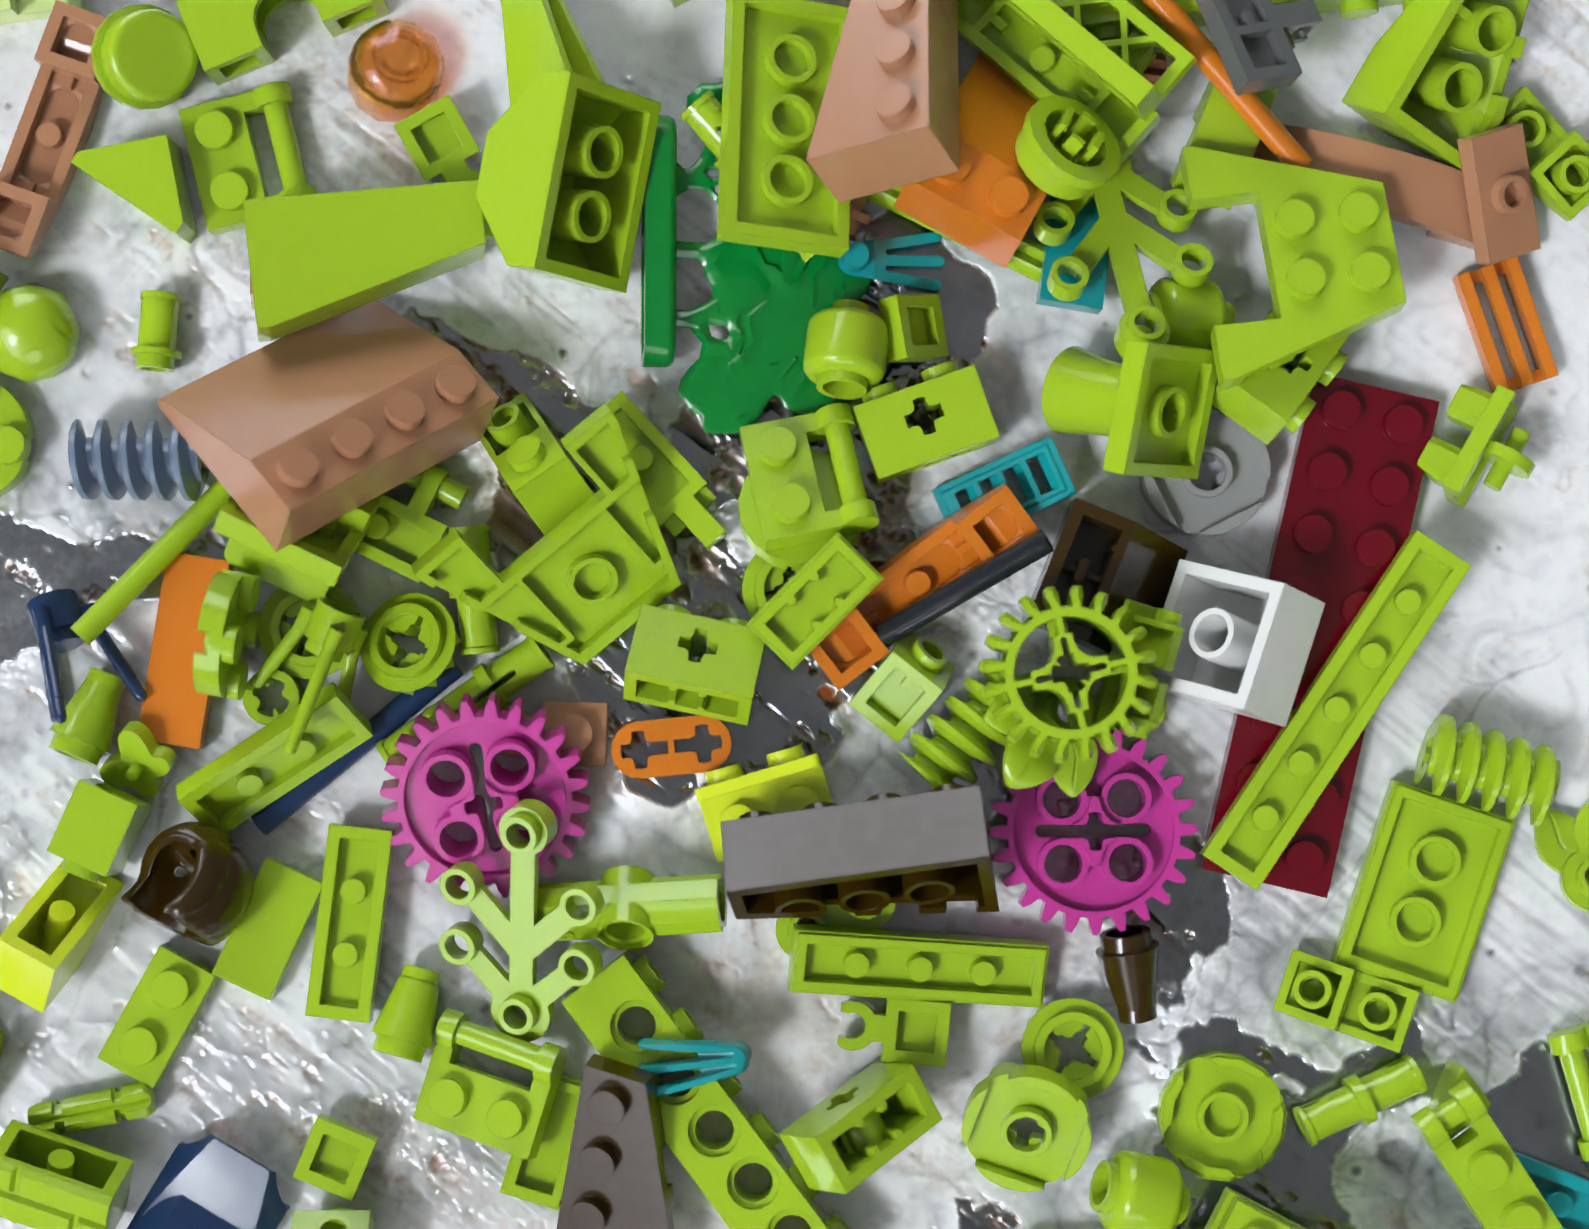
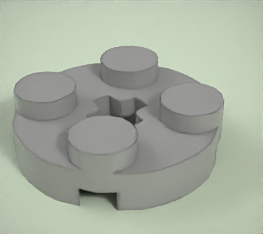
M1211 409L1202 454L1203 459L1207 463L1217 460L1221 465L1222 472L1214 477L1217 485L1214 490H1207L1202 483L1194 485L1190 479L1141 476L1142 489L1153 512L1164 523L1172 526L1175 531L1182 535L1217 536L1245 524L1258 511L1262 504L1261 501L1266 494L1267 482L1270 481L1271 462L1265 443L1215 409Z

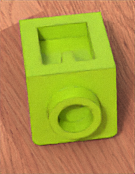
M911 633L894 644L890 653L886 655L857 689L848 704L899 743L944 691L955 667L948 661L945 651L936 642L927 637H918L915 633Z

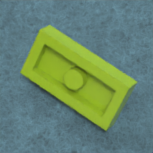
M166 943L159 945L97 1058L152 1089L159 1086L219 977L211 974L213 969Z

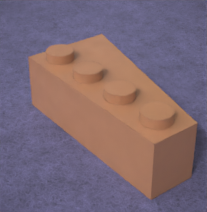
M850 0L806 157L808 163L838 203L960 171L958 0Z

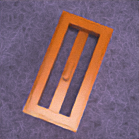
M1518 256L1486 265L1452 278L1492 394L1498 384L1514 391L1559 375ZM1503 275L1536 370L1531 371L1498 279L1499 276ZM1483 282L1497 327L1515 377L1506 379L1474 287L1475 284Z

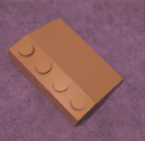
M376 300L284 336L159 398L158 407L274 550L278 552L482 440L499 397L458 349Z

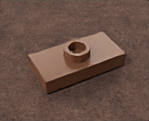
M1505 124L1458 138L1457 142L1476 264L1491 265L1541 249L1523 124Z

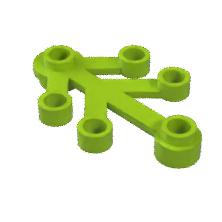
M1130 156L1103 187L1092 189L1085 197L1074 200L1058 198L1057 201L1044 203L1039 208L1033 224L1034 235L1040 242L1048 246L1062 245L1071 235L1075 217L1091 199H1095L1099 215L1098 221L1070 256L1061 257L1053 263L1047 278V288L1055 298L1061 301H1074L1080 298L1084 293L1090 273L1108 251L1124 314L1114 334L1115 348L1122 357L1124 356L1126 339L1167 344L1170 337V325L1164 314L1156 307L1151 306L1137 251L1170 271L1173 279L1178 284L1189 288L1203 285L1214 263L1211 252L1205 246L1198 243H1187L1179 246L1126 212L1122 196L1156 215L1158 224L1164 230L1172 233H1182L1191 227L1198 211H1188L1184 189L1174 188L1164 192L1134 173ZM1177 206L1181 208L1186 213V215H1175L1168 209V207ZM1044 220H1058L1062 223L1063 228H1052ZM1190 260L1196 262L1201 270H1191L1183 264V261ZM1070 274L1076 278L1078 283L1067 284L1058 275ZM1136 325L1145 326L1154 333L1141 332Z
M524 799L518 802L502 816L499 824L501 842L511 852L510 914L484 884V876L481 870L471 862L461 861L454 864L443 873L439 883L440 891L444 898L454 905L467 904L509 955V973L483 946L484 939L479 928L468 921L455 923L441 935L439 949L442 956L454 965L466 964L493 996L491 1014L499 1030L504 1034L527 1042L540 1038L550 1028L554 1015V1001L573 986L581 987L590 983L599 974L603 966L602 955L594 945L588 942H577L561 955L556 969L539 981H536L537 956L574 926L589 924L604 908V896L601 890L591 882L580 881L571 886L561 896L559 906L537 923L539 852L554 840L558 825L551 808L536 799ZM516 824H521L528 830L530 841L519 833ZM455 875H459L467 881L469 892L458 887ZM575 895L583 897L588 902L589 912L582 911L577 907L574 901ZM455 935L462 937L467 942L468 951L462 950L457 946L454 938ZM573 956H578L586 962L588 972H583L575 966ZM514 1005L524 1010L527 1019L516 1011Z

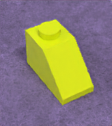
M62 861L0 935V990L43 1013L79 968L121 894L124 886L122 882L111 876L104 877L100 875L98 882L82 879L61 868Z

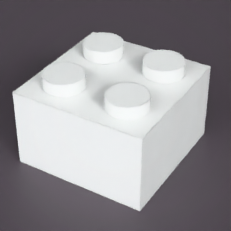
M1179 559L1163 609L1183 614L1179 627L1185 628V633L1182 635L1172 672L1153 667L1151 676L1158 678V682L1168 685L1166 692L1182 699L1286 727L1325 603L1285 583Z

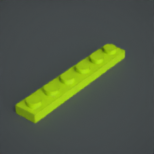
M1415 530L1410 533L1289 716L1286 727H1282L1200 851L1201 855L1252 889L1258 891L1471 568L1470 564L1420 531Z

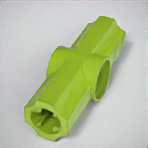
M622 865L612 867L602 874L601 880L587 881L595 884L604 896L602 912L589 924L574 926L557 941L598 939L602 944L610 948L631 951L650 945L654 936L723 932V928L727 924V903L722 874L656 877L654 873L638 866ZM577 882L538 884L537 923L559 906L561 896ZM575 895L574 901L577 907L582 911L589 912L588 902L583 897Z

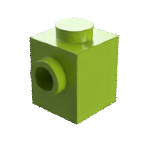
M96 778L78 779L47 851L64 859L61 866L63 870L88 881L98 882L100 875L109 877L122 874L153 803Z

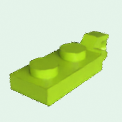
M620 391L607 405L617 417L622 430V436L641 479V485L657 523L661 528L665 526L674 537L687 527L705 548L710 551L727 535L725 529L706 510L717 498L707 488L709 485L636 405Z

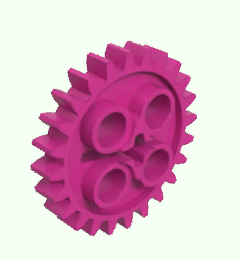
M496 692L490 693L485 708L477 709L471 695L465 693L461 701L460 712L455 714L450 706L442 700L438 702L435 710L436 724L419 714L413 724L418 738L404 733L400 734L395 746L405 757L389 756L384 770L396 778L383 781L380 796L395 800V802L384 808L382 821L401 823L394 830L390 842L392 846L406 843L412 844L405 864L409 867L425 859L430 864L425 879L429 884L454 864L468 861L475 864L481 870L485 885L487 883H495L503 898H507L509 895L511 852L503 844L499 848H494L490 843L485 799L482 795H475L480 775L476 760L470 750V745L473 743L479 744L482 748L487 793L490 797H497L493 810V821L499 839V824L502 816L518 802L524 799H536L551 808L558 825L554 840L539 852L538 869L544 874L553 877L557 869V862L553 853L569 859L573 856L575 845L567 835H584L586 821L576 814L589 811L591 796L576 791L588 785L589 771L581 769L570 770L580 760L581 749L578 746L561 750L560 746L566 737L567 728L562 725L546 732L543 727L547 710L544 708L537 711L530 719L522 716L523 698L517 697L509 710L505 711L500 710ZM514 749L526 757L528 765L517 771H509L502 768L494 756L502 750ZM439 761H451L463 770L465 776L455 782H446L434 774L431 766ZM455 821L465 822L475 829L477 836L469 841H458L447 834L445 826ZM518 829L519 833L530 841L528 830ZM455 875V881L458 887H461L465 879Z
M1115 730L1111 732L1117 740L1118 750L1113 753H1106L1101 748L1097 739H1094L1098 747L1096 769L1087 787L1076 796L1074 808L1065 816L1055 817L1050 815L1043 804L1044 791L1055 781L1053 777L1038 786L1024 789L1007 788L1002 777L999 782L1012 794L1010 801L991 802L990 805L992 809L1006 816L1005 824L988 828L989 835L1006 840V847L992 854V860L1001 863L1011 862L1014 867L1001 880L1002 883L1008 887L1023 882L1026 888L1021 893L1018 903L1024 908L1041 899L1043 903L1039 919L1047 923L1059 910L1063 912L1064 930L1070 933L1077 926L1080 917L1086 918L1087 926L1092 935H1099L1103 917H1110L1111 922L1118 931H1126L1125 912L1130 910L1145 922L1150 920L1149 910L1145 901L1152 897L1168 905L1171 900L1162 887L1166 879L1182 884L1187 880L1180 871L1173 867L1176 859H1195L1196 855L1190 849L1180 845L1181 836L1198 832V826L1180 822L1179 815L1195 805L1194 800L1187 798L1175 799L1172 794L1183 782V776L1176 774L1163 778L1159 773L1168 757L1165 754H1158L1146 762L1142 759L1146 740L1138 738L1125 750L1122 749V733ZM1128 779L1139 790V804L1130 814L1119 816L1109 807L1107 800L1108 791L1117 781ZM1095 812L1097 821L1108 825L1146 823L1149 826V832L1146 835L1098 836L1096 847L1089 848L1087 839L1077 835L1038 837L1035 833L1039 825L1087 824L1089 813ZM1132 844L1140 853V868L1131 878L1117 879L1110 871V855L1118 846ZM1068 845L1072 847L1077 855V869L1067 879L1053 880L1045 871V857L1049 850L1055 846Z

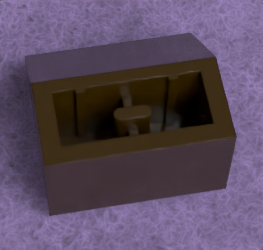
M1075 498L1069 503L1052 545L1054 551L1048 554L1031 599L1034 600L1039 611L1044 610L1043 590L1053 586L1058 592L1060 605H1067L1069 589L1073 585H1079L1083 589L1082 606L1086 608L1090 607L1092 599L1098 592L1102 591L1108 594V603L1102 612L1108 618L1111 617L1114 611L1124 605L1125 599L1155 608H1164L1179 559L1185 560L1188 551L1133 520L1082 499ZM1066 621L1068 631L1073 633L1075 643L1103 655H1110L1112 647L1101 634L1086 625ZM1046 624L1039 627L1040 629L1047 631Z

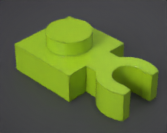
M449 94L393 125L425 182L441 173L446 182L479 179L480 172L471 170L465 160L480 152V149Z
M887 998L885 1013L874 1012L864 1001L858 999L844 1000L841 1002V1012L860 1015L865 1022L863 1031L856 1036L838 1035L837 1045L846 1050L856 1051L867 1047L871 1042H881L882 1062L945 1068L952 1003Z

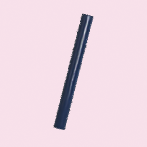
M453 660L455 667L445 669L437 678V687H424L416 690L413 695L399 694L369 719L373 737L251 816L257 828L266 836L375 748L376 743L386 739L463 676L464 673Z

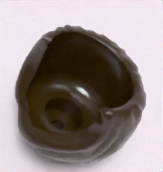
M183 822L162 831L148 845L141 862L138 879L132 888L122 895L121 900L144 918L153 921L157 925L176 932L183 937H188L193 941L213 946L225 940L245 914L254 889L253 871L249 858L230 834L207 823Z

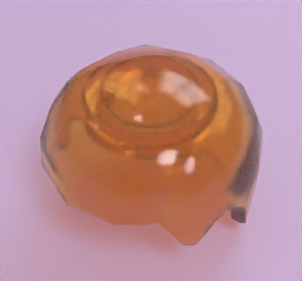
M403 19L394 21L384 20L363 32L352 46L347 61V87L357 107L376 121L398 123L423 109L437 98L440 91L439 87L442 86L445 59L435 37L415 22Z

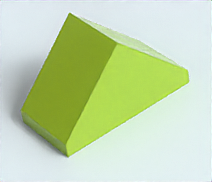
M167 134L78 151L71 160L72 164L189 244L196 237L197 229L182 149Z

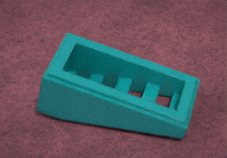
M1047 436L933 489L932 494L943 518L946 519L961 509L955 494L966 490L972 502L984 495L979 485L981 482L990 479L994 489L1002 484L1008 486L1003 473L1014 469L1028 502L1021 505L1029 516L1073 497L1076 494V490L1052 437ZM1035 458L1038 459L1051 487V491L1041 495L1027 462Z

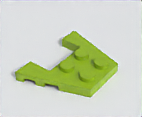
M1195 146L1182 147L1179 163L1188 211L1254 204L1275 319L1215 325L1213 327L1210 339L1219 390L1237 386L1243 383L1244 379L1268 367L1271 369L1292 361L1295 355L1324 342L1332 343L1402 310L1407 300L1383 182Z
M603 403L560 439L565 449L600 487V490L502 572L497 573L456 528L411 564L414 575L421 582L433 588L436 585L459 597L465 605L481 613L486 611L510 623L516 631L582 665L590 661L638 620L641 604L656 606L681 585L659 525L641 485L638 471L622 436V430L617 417L606 403Z

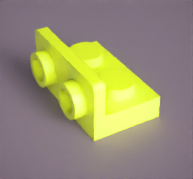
M800 744L765 755L769 766L767 768L744 774L740 762L704 773L707 785L696 788L694 791L702 809L717 863L723 861L720 821L738 819L742 814L751 811H768L776 814L802 810L805 806L815 802L833 803L818 752L805 756L803 746Z

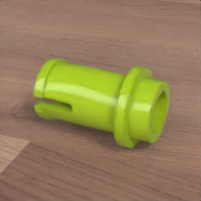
M158 290L140 292L141 311L137 346L130 348V355L136 357V369L156 373L174 372L175 361H180L182 353L176 350L181 295Z

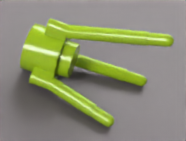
M319 597L314 609L306 605L301 606L294 625L265 660L263 666L251 681L254 688H261L273 672L282 664L303 635L308 637L304 648L318 656V660L284 746V751L288 755L295 754L332 662H340L344 653L338 688L351 699L359 653L368 634V630L362 628L366 616L352 606L332 598Z

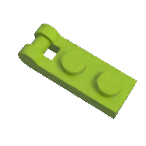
M1466 1080L1461 1081L1448 1090L1450 1098L1433 1110L1425 1106L1410 1116L1414 1126L1482 1229L1563 1228L1488 1114L1486 1106ZM1466 1120L1470 1128L1453 1140H1450L1447 1132Z

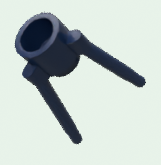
M57 589L43 593L31 599L26 606L40 651L50 718L53 723L59 724L66 721L67 714L57 654L76 649L84 643L70 627L94 604L92 602L80 605L77 592L73 589ZM105 629L95 640L134 698L139 702L145 701L147 699V692Z

